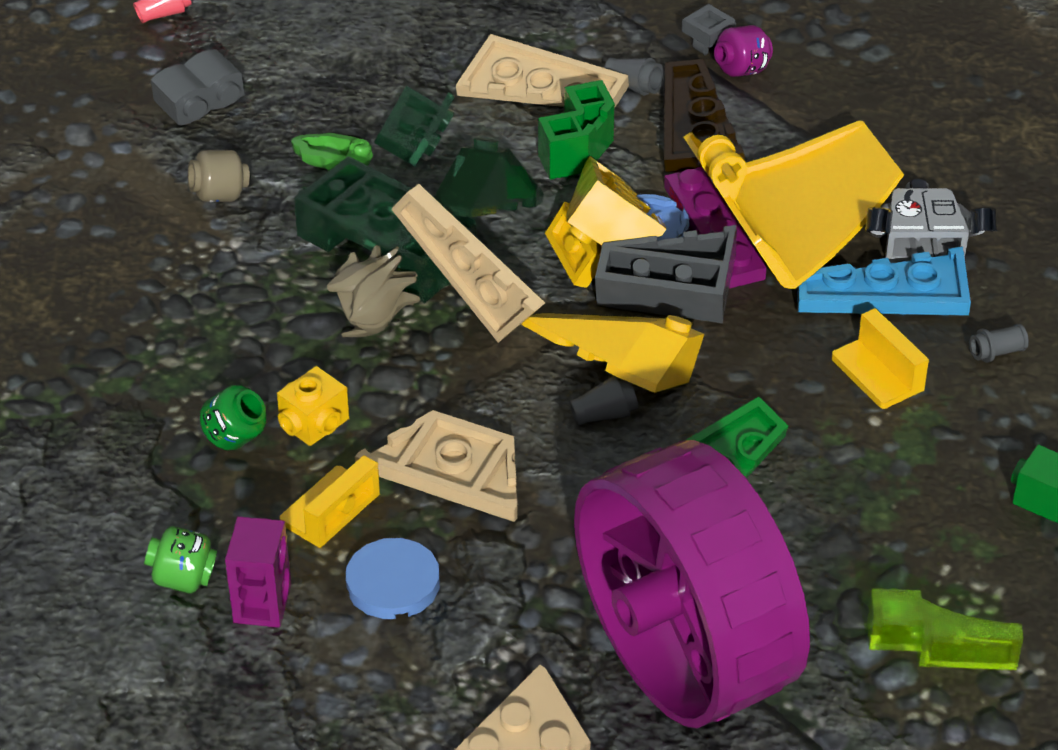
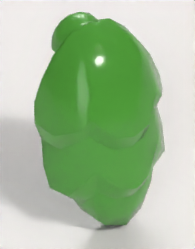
M336 133L305 134L294 137L291 140L293 151L302 158L303 162L314 167L327 169L336 175L357 173L368 167L373 157L370 143L364 139Z

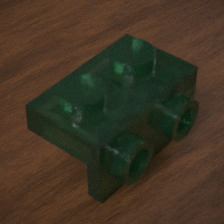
M406 86L374 143L415 167L422 154L424 153L430 157L442 136L435 132L439 130L443 133L455 112L448 108L455 96L448 92L441 105H438Z

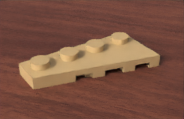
M490 34L457 82L456 91L457 96L564 107L565 87L603 80L616 107L629 87V79L626 74Z
M420 184L409 190L391 209L498 343L545 304L535 292Z

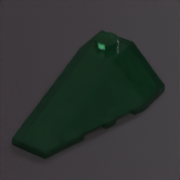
M474 138V144L469 143L461 147L434 198L452 215L477 217L496 214V210L501 209L507 211L517 210L518 202L522 201V207H537L543 202L544 193L509 148L498 147V140Z

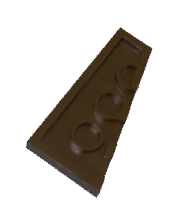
M704 59L665 62L664 164L666 172L702 167L683 138L689 132H692L701 142L713 135L726 136L734 144L735 153H738L745 160L744 151L741 144H738L734 128L726 117L724 105L716 94V87Z

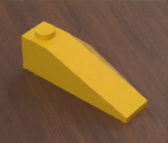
M589 156L584 164L566 213L567 222L572 225L569 231L588 245L594 240L602 246L605 242L662 236L667 229L659 216L654 213L651 216L647 214L651 208L637 197V193L621 177Z
M540 313L531 315L521 324L555 344L568 347L578 346L577 356L586 361L608 362L605 369L606 372L654 393L689 383L704 337V333L691 329L692 323L690 321L673 315H668L667 318Z

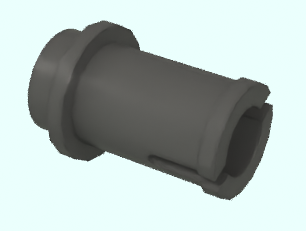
M1019 323L992 331L982 328L977 330L976 334L972 335L969 339V347L974 359L982 360L986 363L993 361L995 356L1025 351L1029 343L1027 331Z

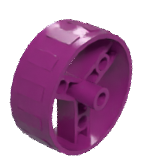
M696 440L679 441L663 449L659 447L608 469L601 476L590 480L581 488L575 503L574 528L582 574L591 601L619 659L649 700L666 716L685 727L700 728L712 721L718 722L782 691L784 686L799 679L806 668L810 650L809 618L799 576L784 538L765 503L747 478L728 458L710 445Z

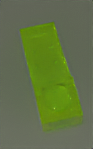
M872 589L868 613L869 650L918 651L920 667L1017 670L1023 644L1022 624L984 620L950 611L921 598V590Z

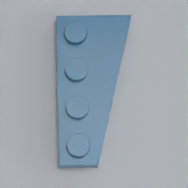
M963 246L949 248L948 255L931 257L929 252L912 254L910 261L890 263L888 258L875 259L867 267L857 269L850 263L822 267L796 288L798 312L863 314L876 308L881 314L969 315L971 306Z

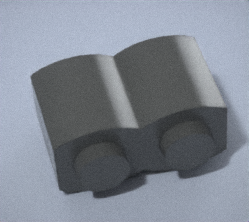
M217 49L200 52L190 58L185 64L167 67L151 79L154 101L178 125H185L199 120L211 109L227 107L244 95L242 73Z

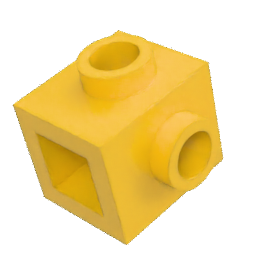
M315 366L295 381L288 383L282 390L277 392L278 421L280 426L288 435L298 437L308 446H312L324 436L332 434L340 425L349 420L347 387L318 366Z

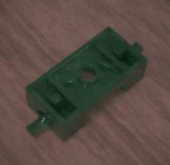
M348 156L308 188L304 187L303 191L300 190L294 198L297 236L327 252L331 251L346 238L370 251L373 250L374 246H380L381 256L386 255L396 246L399 247L394 258L401 255L402 260L395 271H416L417 273L416 283L407 286L402 291L419 296L420 302L424 304L442 288L449 284L451 285L391 210L412 188ZM440 203L477 238L475 220Z

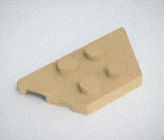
M432 410L416 419L411 426L400 428L387 436L388 444L372 453L363 449L355 456V462L363 455L377 462L378 473L381 478L513 522L517 519L514 436Z
M539 665L455 750H590L591 741L546 668Z

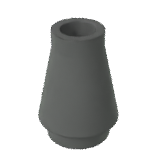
M609 58L604 66L606 69L628 75V89L643 96L649 93H657L663 82V67L660 63H656L653 58Z
M614 375L580 397L569 401L573 417L578 426L589 422L629 417L630 411L638 409L637 398L631 383L616 378Z

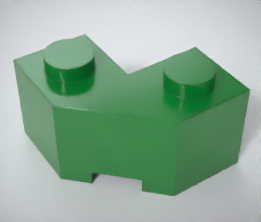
M603 80L565 87L564 113L538 118V156L550 180L581 174L589 156L598 161L614 141L615 103Z

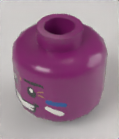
M755 25L725 29L719 35L714 48L716 62L723 72L731 77L761 73L767 67L773 53L770 38L760 27Z

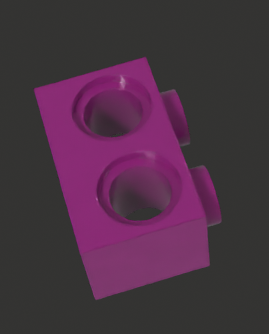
M237 516L225 558L233 623L280 628L292 585L285 521Z

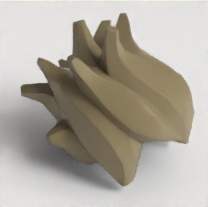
M376 245L370 257L363 262L359 261L355 252L350 253L347 260L336 271L334 279L327 284L329 292H337L345 316L354 327L352 330L341 333L342 337H366L378 334L386 329L402 308L406 305H414L420 301L419 296L402 291L407 286L416 283L417 273L416 271H395L402 260L401 255L394 258L399 247L396 246L389 253L381 256V248Z

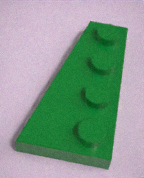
M757 397L686 440H696L710 445L728 458L747 478L785 438L788 425L760 397Z

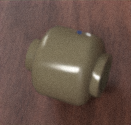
M201 150L195 160H190L188 186L191 192H196L201 201L233 202L239 198L242 188L249 186L250 172L248 164H242L236 151Z

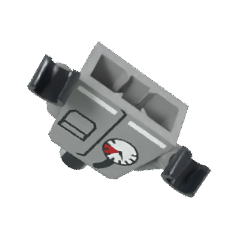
M914 179L908 182L905 188H897L892 192L891 203L883 204L880 208H868L865 231H868L876 238H881L887 234L885 258H888L890 263L910 261L912 254L929 252L931 257L948 255L949 248L962 246L965 258L969 237L983 234L985 231H997L996 209L981 207L968 211L963 205L957 203L951 190L947 188H929V184L926 181Z

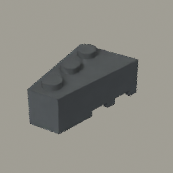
M737 225L724 226L723 232L697 235V230L683 232V237L657 240V236L603 243L595 275L597 306L723 323L736 257Z

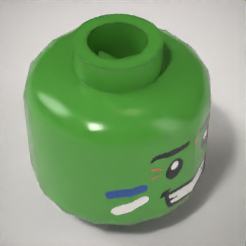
M170 526L164 531L161 539L151 538L144 565L152 566V581L156 585L192 594L199 589L200 585L208 586L218 550L211 549V540L207 535Z

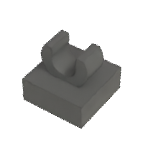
M710 4L682 19V32L694 38L693 48L704 55L708 54V47L716 46L719 35L725 29L736 27V19Z

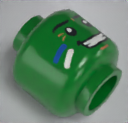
M242 385L228 386L205 401L200 410V424L203 433L212 444L223 450H236L259 436L266 426L267 414L263 400L256 392Z

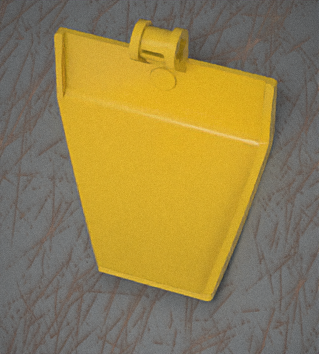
M861 120L793 148L749 162H745L738 153H735L734 144L726 136L713 135L703 142L692 132L683 136L779 283L788 289L797 288L831 260L866 224L868 208H880L904 176L901 169L864 121Z

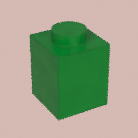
M1038 444L1027 460L1021 458L1015 466L1011 477V483L1016 485L1013 504L1058 523V452Z

